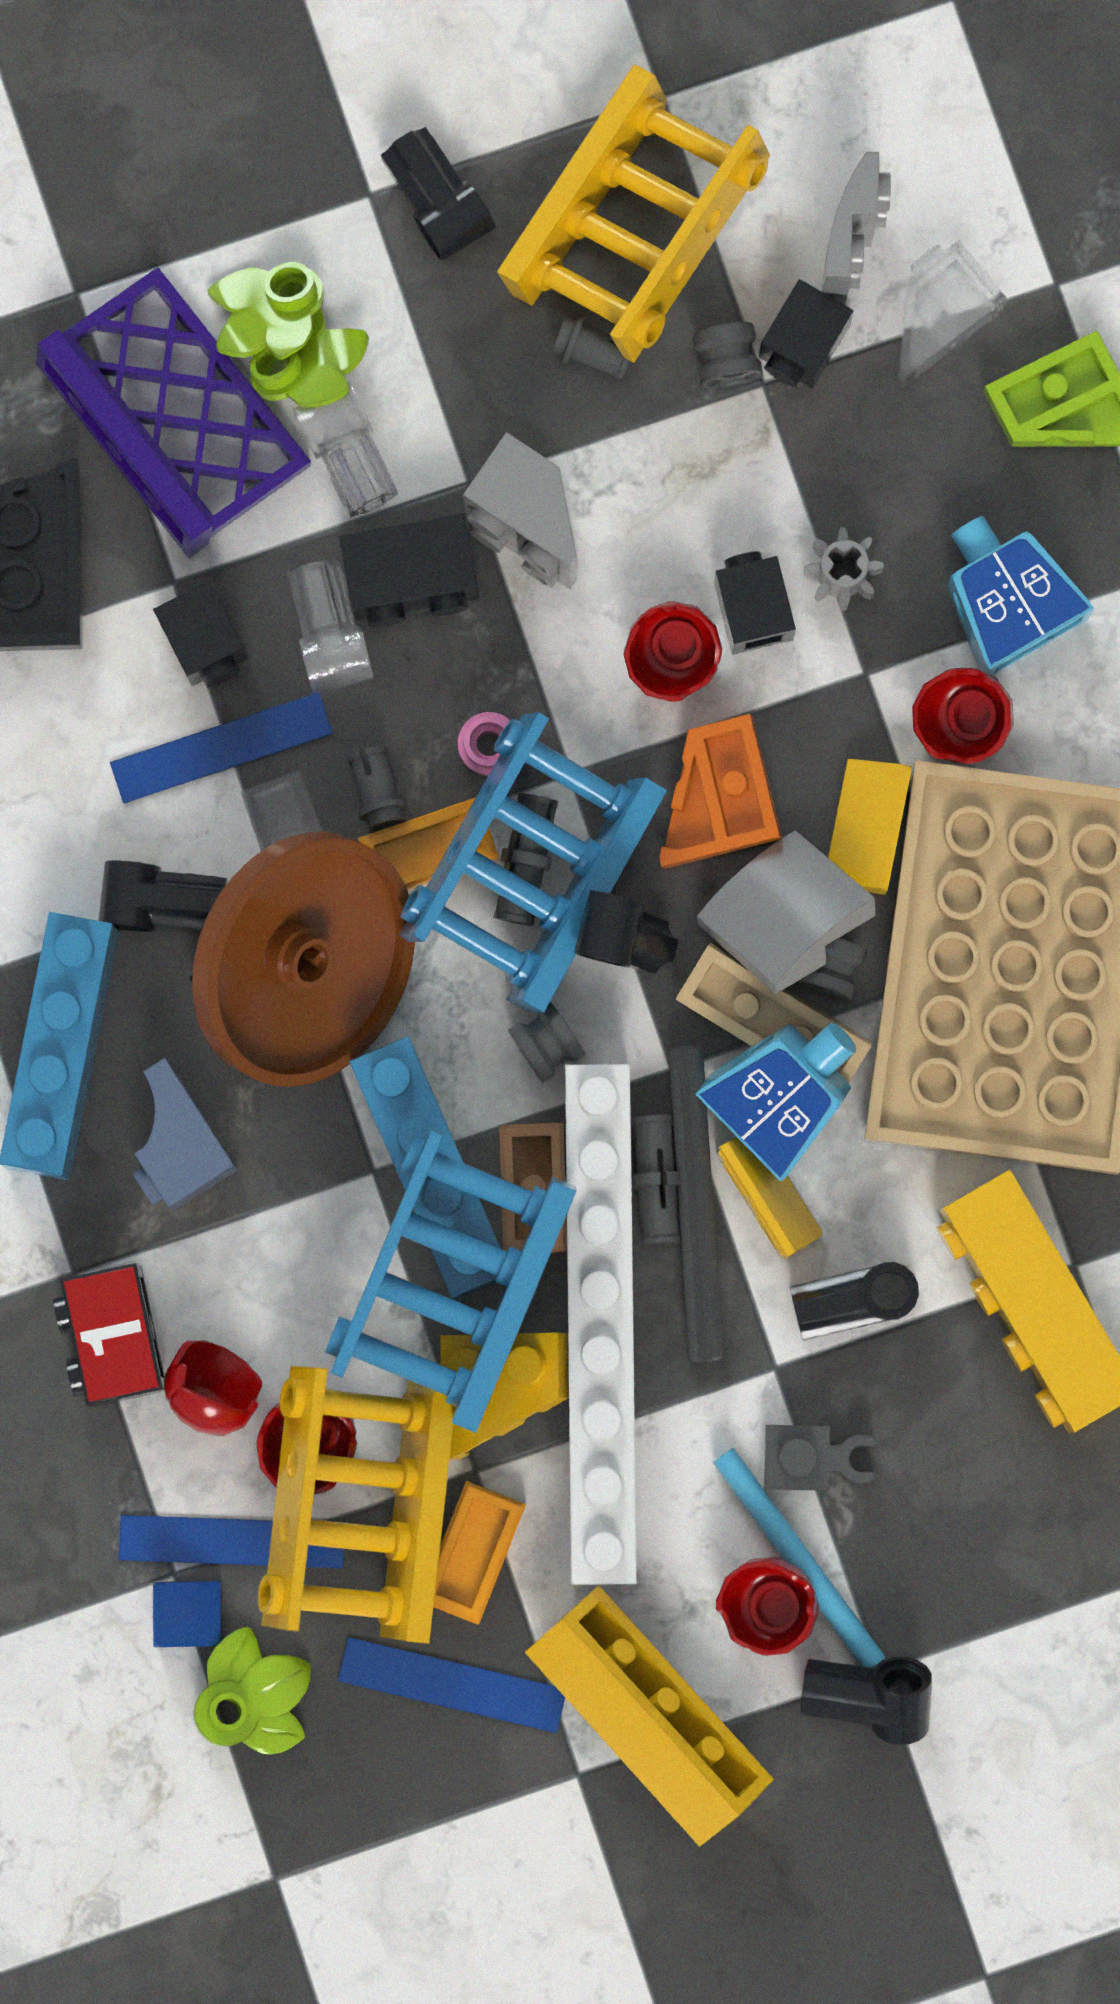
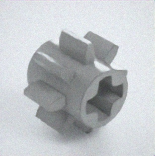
M842 527L839 530L837 541L829 546L823 540L816 538L813 542V549L821 558V563L805 565L803 574L809 578H819L820 586L815 595L817 602L823 600L829 594L839 598V605L842 611H847L850 597L858 592L864 598L872 599L875 591L865 578L866 575L876 576L882 573L884 563L869 561L867 553L873 540L870 536L858 544L848 540V533L845 527ZM849 558L855 561L856 566L853 573L855 579L846 574L838 580L831 576L834 565L832 559L840 564H843Z

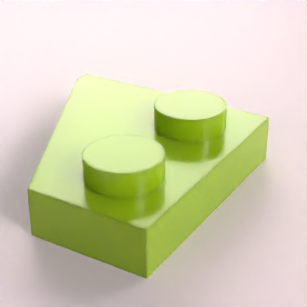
M1098 330L984 387L983 393L1011 447L1120 446V373Z

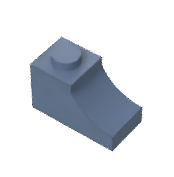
M163 1058L143 1071L152 1090L155 1116L149 1140L145 1147L134 1153L142 1168L134 1172L133 1175L153 1206L164 1200L168 1208L175 1211L238 1169L172 1065L166 1058Z

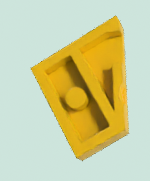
M519 1333L516 1335L476 1433L453 1424L450 1460L463 1459L470 1455L469 1451L495 1436L507 1434L524 1424L526 1418L537 1412H545L569 1398L568 1333ZM440 1335L441 1365L456 1372L460 1366L472 1370L481 1346L470 1342L471 1335Z

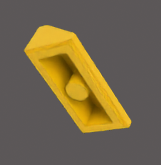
M848 759L828 858L867 892L886 895L912 766Z
M737 1137L719 1147L718 1159L780 1258L784 1257L786 1260L822 1236L819 1225L788 1176L780 1182Z

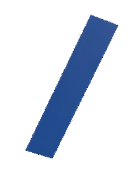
M318 692L112 761L110 765L124 804L333 734L320 693Z
M121 1515L119 1560L268 1566L273 1521ZM308 1545L306 1567L343 1569L344 1549Z
M348 1637L338 1678L339 1682L553 1733L558 1731L565 1701L562 1693L552 1685Z

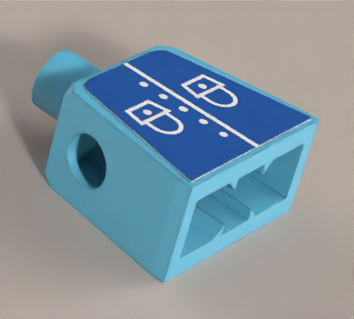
M980 516L963 525L951 535L968 565L950 576L947 587L979 670L989 675H994L1087 621L1094 609L1090 601L1028 531L1001 545L985 517Z
M829 1023L810 1042L794 1026L787 1024L716 1069L707 1077L695 1095L781 1182L788 1176L849 1093L851 1086L837 1069L857 1049L850 1036L834 1023Z

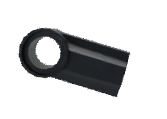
M426 127L408 132L394 141L381 154L383 164L415 211L413 217L419 230L435 255L442 262L496 228L487 207L476 190L467 180L464 182L460 180L449 160Z
M105 861L98 921L112 923L117 930L154 932L155 927L201 932L213 904L227 885L228 879L192 873L161 871L162 868L159 866L141 862Z
M590 890L573 953L603 963L630 967L655 974L659 967L665 963L673 962L678 940L670 932L668 921L644 912L645 904L621 896Z
M883 1262L877 1266L789 1286L802 1341L889 1320H898L906 1316L915 1307L919 1297V1285L915 1275L906 1266L896 1262ZM884 1273L900 1275L908 1285L909 1296L907 1301L898 1309L885 1310L880 1308L871 1296V1287L874 1280Z
M909 1657L887 1659L880 1663L877 1668L808 1659L804 1673L800 1713L807 1716L872 1725V1730L876 1736L892 1744L908 1745L924 1738L929 1730L932 1673L925 1664Z

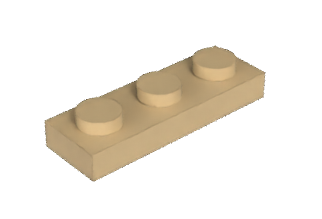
M713 943L707 946L676 997V1000L750 1046H754L787 1024L794 1026L810 1042L829 1023H834L850 1036L857 1049L837 1069L848 1083H850L874 1044L869 1039L786 988L775 994L737 959Z

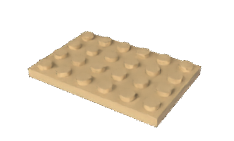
M915 760L864 1140L1118 1175L1120 1173V788Z

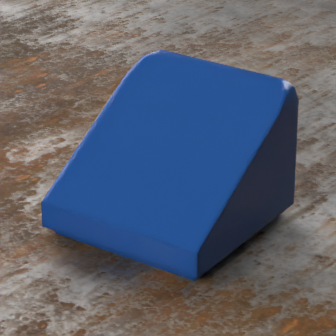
M221 1581L153 1582L154 1648L217 1646L222 1641Z

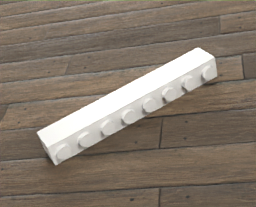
M630 1064L565 1065L567 1183L576 1186L577 1190L567 1213L571 1585L637 1584Z

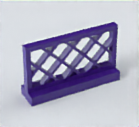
M157 267L65 332L61 333L58 329L40 341L37 347L36 365L189 559L209 545L212 536L308 469L311 460L229 356L218 352L216 348L217 341L159 267ZM155 290L171 310L168 329L131 323L133 305ZM126 310L124 322L112 320ZM176 319L180 321L187 332L175 330ZM95 331L122 335L118 364L91 360L79 345V342ZM129 336L166 342L162 371L125 365ZM173 343L198 346L209 358L206 378L169 372ZM215 367L225 380L213 379ZM104 375L116 376L115 389ZM123 378L160 383L156 413L130 409L120 397ZM167 384L205 390L201 419L163 414ZM212 391L239 396L247 407L245 426L207 421ZM253 415L264 429L252 428ZM141 423L155 425L153 438ZM161 426L199 432L195 462L168 458L159 447ZM206 433L243 439L239 468L202 463ZM250 440L276 444L290 462L273 474L246 470ZM180 472L193 474L191 486ZM200 475L237 481L235 500L213 515L197 495ZM244 482L257 484L243 494Z

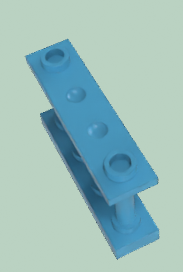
M536 712L522 715L519 721L512 718L500 733L494 746V751L500 755L427 886L418 885L407 899L400 915L406 923L399 936L408 942H425L431 929L437 931L509 974L508 981L514 986L506 1000L527 1012L544 1013L576 956L573 952L589 891L611 893L667 790L646 777L628 779L626 785L619 783L614 787L540 742L538 738L549 718ZM524 763L529 764L602 809L601 816L606 818L595 840L588 838L583 842L507 796ZM494 818L571 864L570 871L575 873V876L564 896L558 893L552 897L476 851ZM463 873L540 919L539 926L545 930L533 951L526 949L522 953L445 907Z
M432 1127L427 1140L414 1136L400 1169L401 1173L411 1176V1179L352 1321L339 1316L325 1353L336 1357L330 1373L343 1378L352 1356L446 1395L445 1402L456 1406L452 1415V1423L476 1433L577 1190L576 1186L551 1177L546 1190L535 1186L533 1191H530L438 1153L437 1149L444 1131ZM426 1176L522 1215L520 1222L531 1226L522 1249L519 1250L510 1246L508 1251H504L413 1213L412 1209ZM401 1236L497 1275L495 1282L506 1286L497 1309L494 1310L485 1306L483 1311H479L387 1273ZM376 1296L471 1335L470 1342L481 1346L472 1370L460 1366L456 1372L362 1333Z

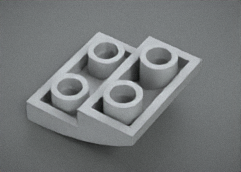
M866 152L855 168L841 197L830 234L821 291L846 305L849 288L859 289L860 273H863L864 247H871L875 227H886L887 211L890 210L891 173L879 172V152Z
M795 830L767 848L734 875L697 915V922L699 927L772 992L777 994L826 965L825 946L875 917V898Z

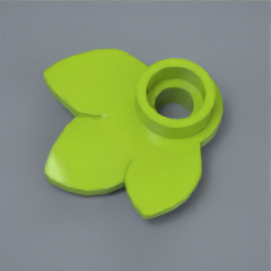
M287 262L274 267L270 272L250 267L239 270L217 281L208 289V295L215 303L232 314L218 337L216 348L221 354L245 358L258 354L268 347L273 356L279 360H283L298 352L310 339L313 332L311 316L318 311L324 300V288L319 276L304 264Z
M320 307L311 316L313 322L311 337L298 352L283 360H279L266 347L260 353L253 355L250 362L252 386L262 398L270 401L290 398L297 405L308 408L330 405L340 400L349 392L350 387L344 375L354 370L362 361L369 343L368 334L365 330L326 329L325 315Z
M244 1627L232 1632L214 1648L207 1660L209 1686L199 1694L193 1709V1719L198 1732L204 1739L214 1745L233 1746L242 1742L260 1754H279L291 1749L305 1738L301 1724L289 1711L300 1702L308 1689L311 1677L310 1663L290 1655H270L262 1658L258 1641L251 1628ZM221 1701H229L236 1706L238 1717L234 1724H224L217 1718L216 1708Z

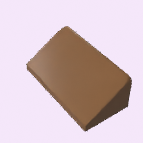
M563 1123L499 1125L501 1179L533 1191L535 1186L546 1190L551 1177L566 1182ZM502 1207L503 1250L508 1251L510 1246L521 1250L531 1226L520 1222L522 1215ZM567 1215L551 1254L567 1253Z

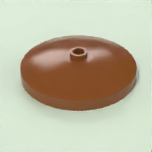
M307 832L282 839L268 846L244 864L227 883L205 920L195 952L192 977L193 1002L201 1031L211 1048L225 1063L262 1083L284 1087L302 1086L315 1083L341 1071L350 1064L349 1061L362 1055L378 1038L393 1016L403 996L409 979L415 949V942H408L399 936L406 923L400 915L409 898L407 888L395 867L383 855L347 836L331 832Z

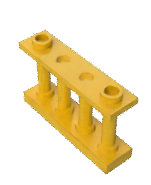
M635 64L497 270L511 295L530 306L534 305L542 291L546 292L549 289H553L616 324L610 336L622 356L633 363L644 348H650L660 337L665 326V315L745 193L755 190L762 182L768 169V158L770 157L759 131L750 125L746 126L734 146H731L665 111V105L668 100L654 74ZM654 133L719 168L699 199L631 162V156L645 136H650ZM621 185L684 220L665 251L597 214V208L610 188ZM587 237L650 272L630 303L563 266V259L576 240Z
M290 1366L289 1378L284 1382L280 1393V1411L285 1418L267 1574L260 1581L257 1596L258 1607L262 1613L261 1626L299 1631L301 1611L377 1618L381 1624L379 1637L429 1644L453 1433L452 1415L455 1406L445 1402L446 1395L410 1380L407 1382V1391L402 1398L326 1389L328 1369ZM323 1415L398 1423L402 1430L399 1457L395 1462L318 1454ZM315 1480L391 1488L395 1494L392 1522L387 1527L311 1519ZM308 1545L384 1553L388 1559L385 1586L380 1592L305 1585L304 1578Z

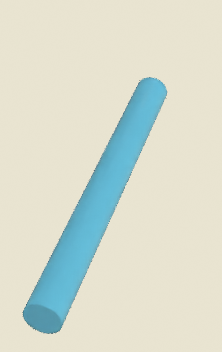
M732 1448L716 1459L713 1464L782 1559L801 1568L808 1576L817 1594L819 1610L859 1665L873 1668L885 1658L883 1652L736 1450Z

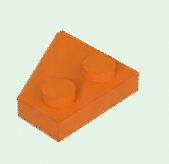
M746 714L689 729L682 756L683 768L680 780L676 783L671 803L673 811L666 842L660 851L659 860L661 867L667 869L782 839L754 717L751 714Z

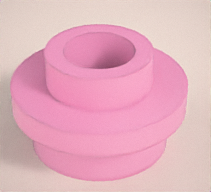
M484 712L471 717L463 725L458 736V752L463 763L471 771L483 776L489 775L500 754L497 753L492 756L483 755L479 752L477 743L482 736L487 734L499 737L510 719L499 713Z

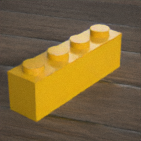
M1009 1169L942 1208L939 1213L945 1223L939 1225L936 1229L954 1260L956 1261L965 1256L977 1278L971 1281L969 1286L987 1316L998 1312L1010 1334L1001 1340L1018 1370L1022 1372L1030 1367L1043 1390L1034 1394V1397L1050 1425L1055 1428L1063 1423L1068 1433H1075L1120 1406V1356L1011 1170Z
M599 1585L525 1651L526 1655L699 1847L740 1816L774 1780Z

